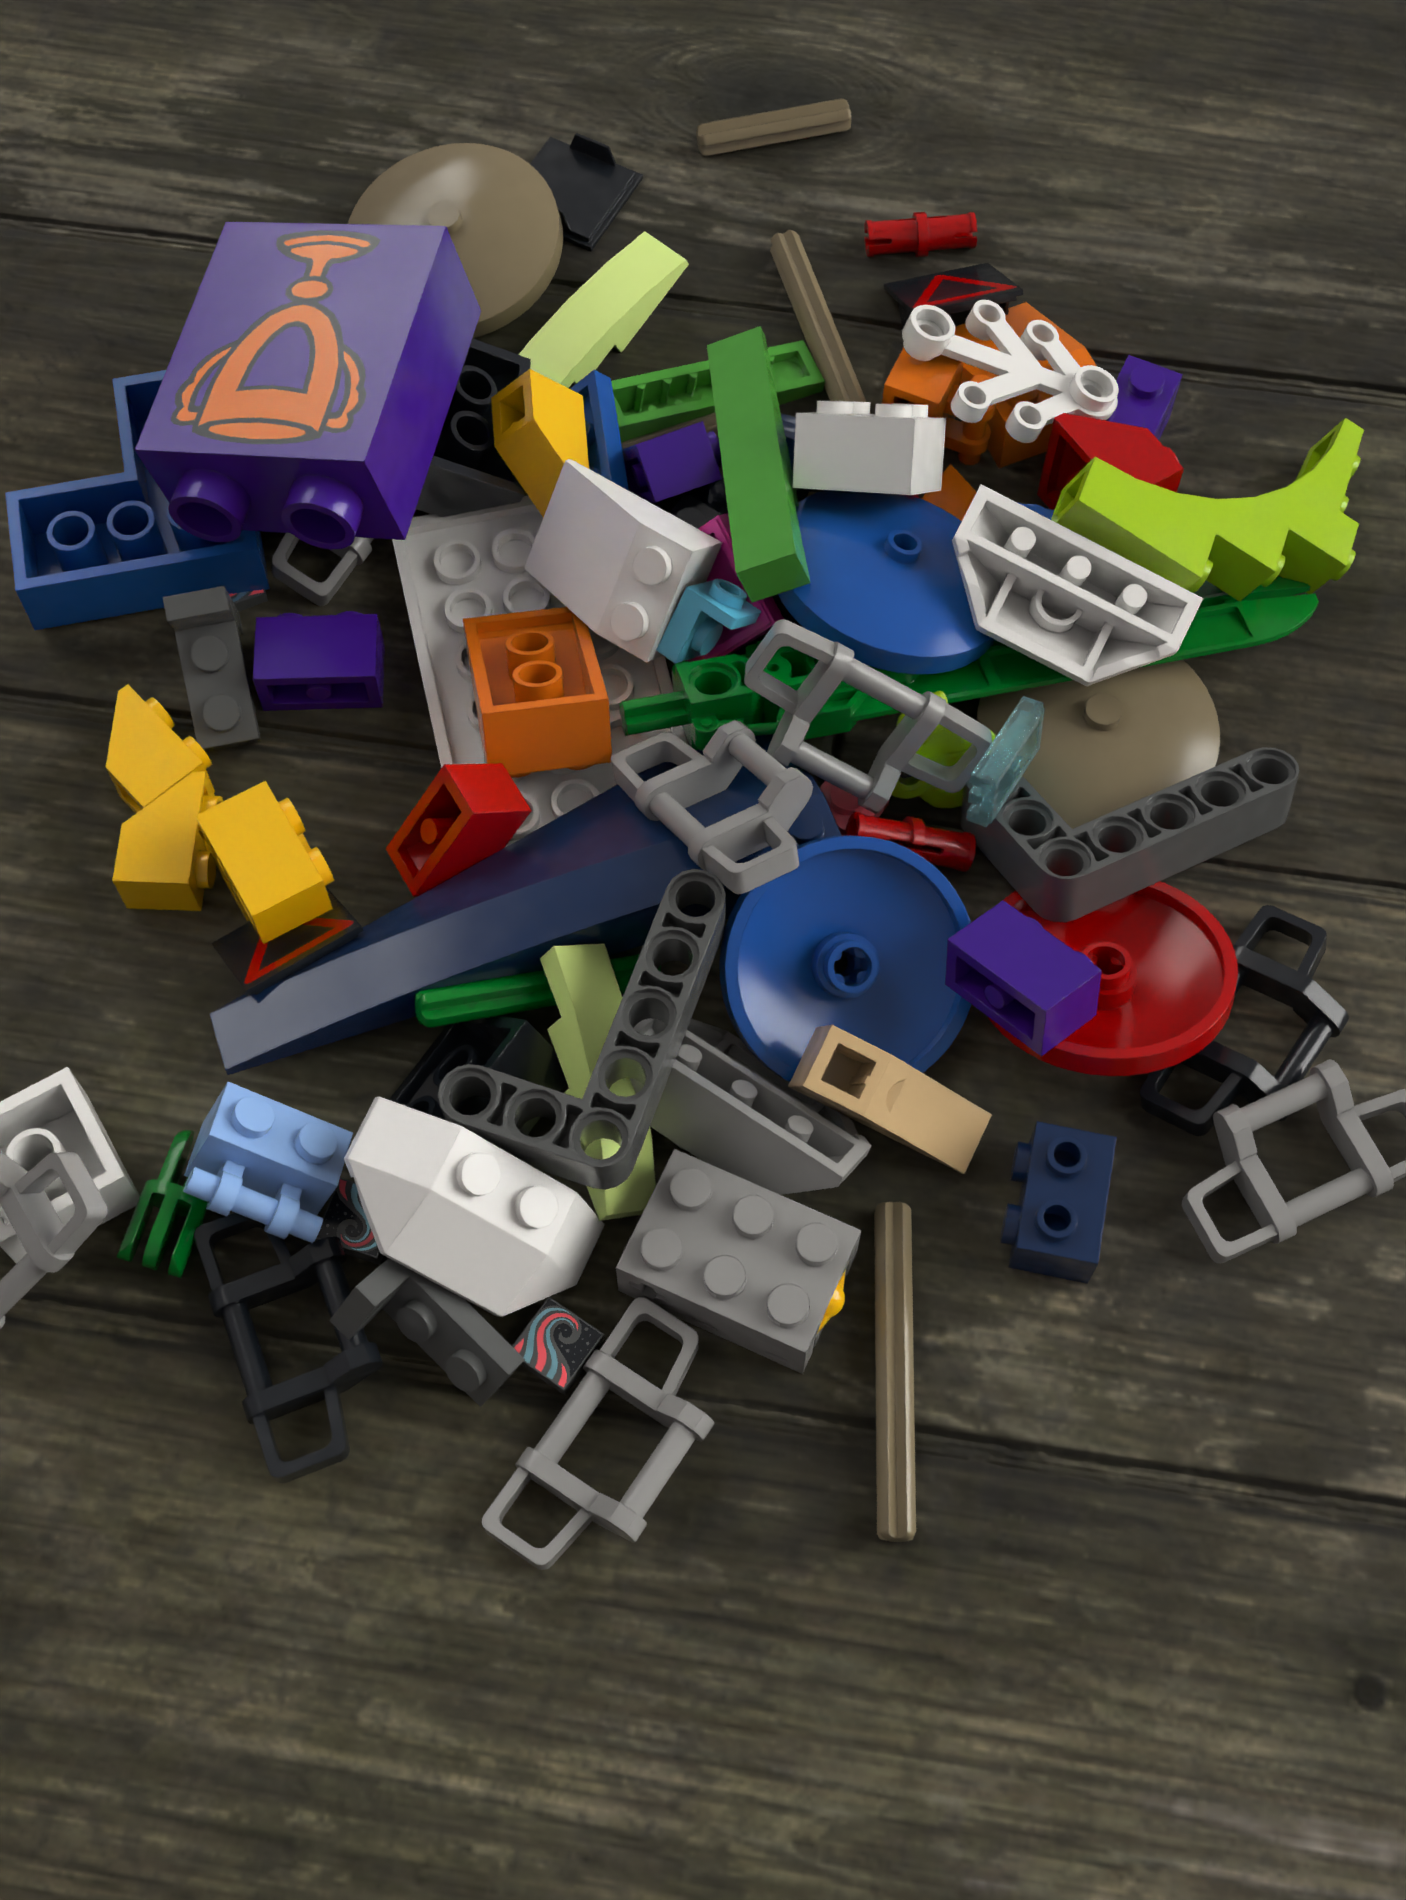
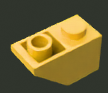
M529 369L491 397L494 447L542 517H544L565 460L572 459L589 469L583 395Z
M127 684L117 694L106 761V769L123 801L137 813L192 771L206 772L215 793L206 770L212 765V762L200 744L191 736L181 740L172 730L175 724L164 707L154 697L144 701Z
M192 771L121 825L112 881L126 908L202 910L204 889H211L214 886L216 863L195 815L223 802L221 796H215L206 772Z

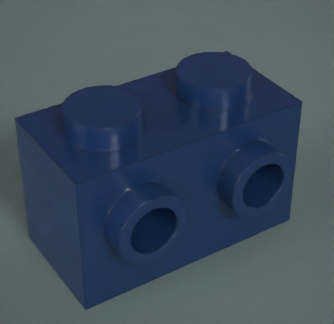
M1037 1121L1029 1143L1017 1142L1010 1180L1022 1183L1019 1204H1007L1000 1243L1012 1245L1009 1268L1088 1284L1099 1262L1117 1137Z

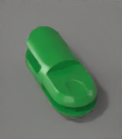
M183 1130L176 1134L158 1179L145 1182L116 1258L128 1262L132 1261L155 1206L160 1210L148 1238L142 1266L153 1270L158 1269L166 1253L179 1216L187 1217L172 1254L168 1270L169 1275L178 1278L182 1277L195 1243V1230L202 1225L208 1203L184 1193V1186L178 1185L194 1137L193 1130Z

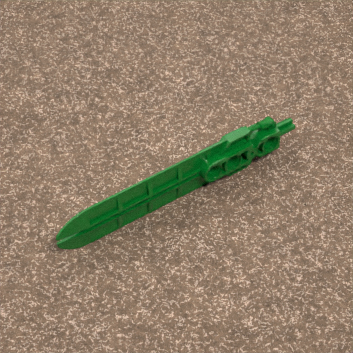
M1278 575L1267 587L1259 585L1245 598L1238 601L1206 580L1194 592V594L1202 597L1203 600L1179 650L1175 655L1142 667L1243 649L1278 640L1291 634L1311 618L1319 603L1316 593L1296 595L1310 591L1311 586L1307 583L1282 578ZM997 640L976 661L948 672L906 674L869 666L920 694L926 691L932 693L943 691L948 703L1073 680ZM761 641L748 645L744 655L731 654L692 662L682 661L676 663L672 667L674 692L619 703V713L622 718V728L625 736L682 726L689 745L695 750L703 751L717 729L733 720L742 722L755 736L774 735L785 710L751 690L744 683L745 665ZM783 646L776 651L763 670L797 691L819 660L792 647ZM841 681L811 721L804 740L849 732L858 720L901 712Z

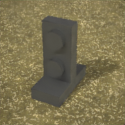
M225 586L162 597L167 622L175 631L196 741L205 752L261 742L240 635L244 634L239 610Z
M390 1258L355 1286L329 1320L350 1340L384 1310L397 1323L401 1332L408 1339L416 1342L446 1372L450 1381L457 1388L465 1391L480 1407L525 1360L464 1298Z

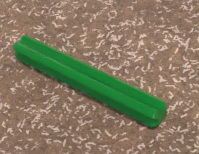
M640 954L610 959L621 994L625 993ZM544 970L422 990L415 995L417 1020L420 1025L429 1028L557 1006Z

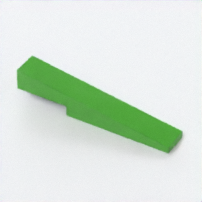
M761 326L707 345L735 571L752 603L811 583L795 507L799 506L796 488H792L793 472L766 338Z
M804 340L768 347L779 405L823 391L825 380ZM709 360L612 381L621 442L715 412Z

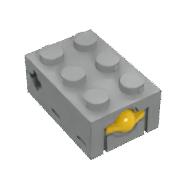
M674 1149L616 1266L618 1291L633 1298H647L679 1319L803 1374L812 1355L813 1346H816L825 1324L843 1308L845 1302L843 1290L845 1276L848 1275L856 1257L861 1230Z

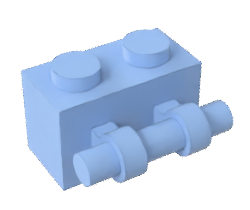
M227 1082L202 1123L184 1174L188 1179L183 1192L207 1201L206 1209L227 1217L230 1211L263 1223L265 1224L264 1232L286 1239L288 1234L313 1243L323 1222V1218L317 1216V1214L338 1186L345 1162L344 1157L349 1149L353 1132Z

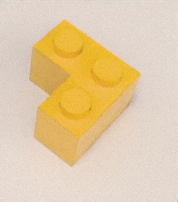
M266 781L195 815L224 882L246 921H251L263 944L333 909L325 886L334 882V878L323 855L317 847L310 848L303 835L306 832L304 825L290 799L287 797L278 802Z

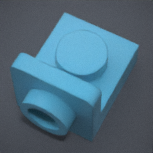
M714 579L687 586L656 651L674 663L706 655L718 642L723 631V625L729 629H736L754 624L761 611L746 601L747 594L744 590L729 581Z

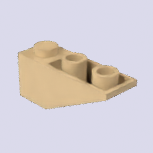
M834 1025L816 1027L788 1085L789 1088L961 1174H965L992 1114L892 1054Z

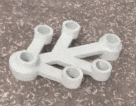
M990 300L977 301L966 318L965 325L974 337L985 341L992 340L1000 351L955 335V324L951 317L944 310L932 305H920L914 308L902 330L904 348L911 357L917 360L930 361L934 357L944 355L999 375L979 383L966 381L959 386L950 405L952 412L962 421L968 423L979 422L990 405L1036 389L1053 395V397L1037 404L1022 401L1015 405L1006 420L1005 426L1010 436L1017 441L1023 443L1034 442L1044 426L1053 423L1054 417L1062 413L1107 420L1117 407L1119 388L1116 380L1109 372L1093 365L1080 367L1059 341V334L1055 327L1046 321L1032 320L1019 338L1005 320L1006 316L1003 309ZM1046 359L1054 371L1042 367L1037 360Z

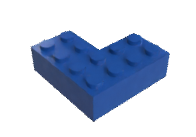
M166 370L112 379L124 472L5 492L15 591L34 630L164 608L162 597L225 586L229 594L270 589L261 531L242 530L240 536L231 542L208 541L188 533L171 518L168 510V500L135 451Z

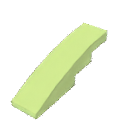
M644 231L585 282L557 310L518 355L531 359V370L567 388L572 383L577 384L591 371L597 369L612 348L622 353L689 265L687 260Z
M605 944L553 946L540 958L561 1018L547 1030L569 1087L564 1093L580 1099L583 1098L623 998ZM630 1078L619 1079L609 1089L617 1096L628 1097L636 1094ZM650 1127L634 1169L626 1181L617 1187L606 1190L587 1186L599 1221L641 1215L656 1187ZM602 1138L589 1144L584 1152L593 1159L602 1160L616 1154L620 1146L611 1139Z

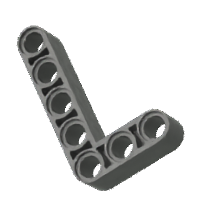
M1267 747L1254 749L1072 829L1017 769L1001 760L986 759L963 787L960 826L964 832L974 834L976 846L1034 912L1052 922H1068L1280 827L1285 823L1290 811L1299 776V765L1293 756L1283 750Z
M691 869L682 871L673 877L668 884L582 1099L484 1066L467 1064L456 1067L447 1073L440 1083L438 1098L444 1119L468 1129L538 1170L592 1188L604 1190L617 1187L626 1181L636 1164L724 935L726 894L720 880L706 870ZM692 904H701L711 910L700 917L687 916L681 912L683 908ZM674 960L683 962L689 968L682 974L671 976L658 971V967L665 962ZM650 1018L658 1019L666 1024V1028L663 1031L651 1036L642 1035L634 1030L636 1024ZM623 1078H633L644 1085L641 1091L628 1097L617 1096L609 1090L613 1083ZM481 1096L490 1100L487 1107L479 1114L471 1116L462 1115L456 1111L460 1103L468 1097ZM533 1118H548L555 1123L551 1131L544 1136L528 1137L520 1132L523 1125ZM602 1138L611 1139L620 1146L616 1154L602 1160L593 1159L584 1152L589 1144Z

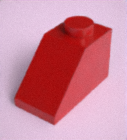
M503 763L444 764L388 844L386 850L413 897H418L504 849L532 810Z

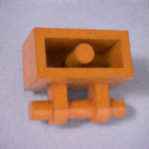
M903 347L884 384L882 404L928 405V417L946 418L944 447L959 452V460L965 465H975L980 461L981 454L988 448L991 430L987 421L991 420L994 416L996 404L989 406L979 422L968 423L955 420L956 416L952 412L950 404L960 386L964 363L944 355L934 357L930 361H920L911 357ZM977 374L971 381L979 383L991 379V377L985 374Z

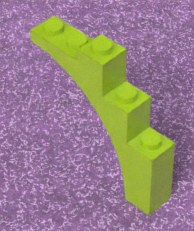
M1344 418L1310 448L1300 472L1292 484L1256 497L1214 499L1176 493L1136 479L1107 462L1094 457L1062 489L1051 520L1192 593L1196 592L1207 580L1236 600L1241 601L1259 585L1263 587L1270 585L1279 575L1282 578L1307 583L1311 587L1310 591L1306 593L1312 594L1330 579L1333 581L1339 580L1348 571L1355 559L1356 552L1352 547L1359 523L1344 514L1349 502V498L1345 493L1350 478L1354 475L1360 464L1361 458L1357 455L1364 429L1349 419Z

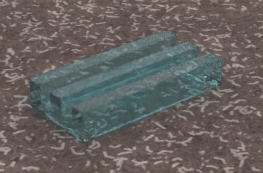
M1023 696L971 773L970 784L974 786L968 796V802L972 804L967 810L966 820L984 827L992 824L1040 750L1045 712L1043 702Z

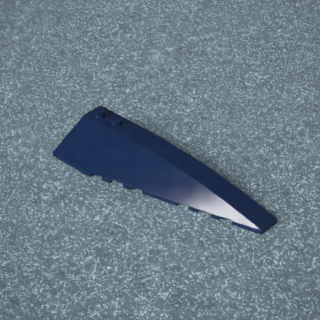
M773 735L755 736V743L767 752ZM696 750V751L699 752L701 755H703V751H702V750ZM663 762L638 773V776L645 782L677 767V765L673 762ZM789 763L785 767L786 769L790 767L797 768L811 780L813 786L809 801L787 831L796 840L797 846L819 838L842 836L825 796L811 774ZM742 766L726 790L685 809L706 828L758 804V799L767 785L746 767ZM617 784L364 926V931L357 934L358 937L269 986L257 995L253 993L250 996L245 993L211 1012L210 1018L227 1075L234 1074L416 1017L415 995L422 990L542 971L544 969L540 958L553 946L605 944L608 956L642 946L645 943L665 890L672 878L682 871L703 869L690 858L688 847L660 820L654 821L647 818L636 807L635 802ZM768 846L736 861V863L748 862L773 849L771 846ZM723 885L726 894V919H729L731 911L741 894H735ZM701 904L688 905L681 910L683 914L691 917L704 916L711 911L710 908Z

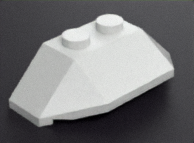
M982 484L977 490L952 539L976 630L1086 687L1175 655L1203 600L1202 597Z
M375 1097L344 1157L351 1177H354L361 1205L380 1254L497 1317H503L577 1285L605 1225L602 1221H599L594 1211L578 1192L460 1125L382 1097Z

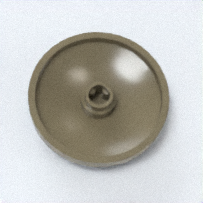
M454 143L425 149L400 160L378 176L366 189L355 205L348 224L446 226L481 309L473 338L491 333L511 323L526 312L541 297L555 275L563 247V227L553 193L545 179L533 166L519 156L484 144Z
M1184 660L1136 668L1087 687L1072 680L981 697L976 714V721L993 731L996 737L989 759L1007 762L1017 769L1072 829L1215 767L1219 754L1220 727L1213 700L1199 676Z

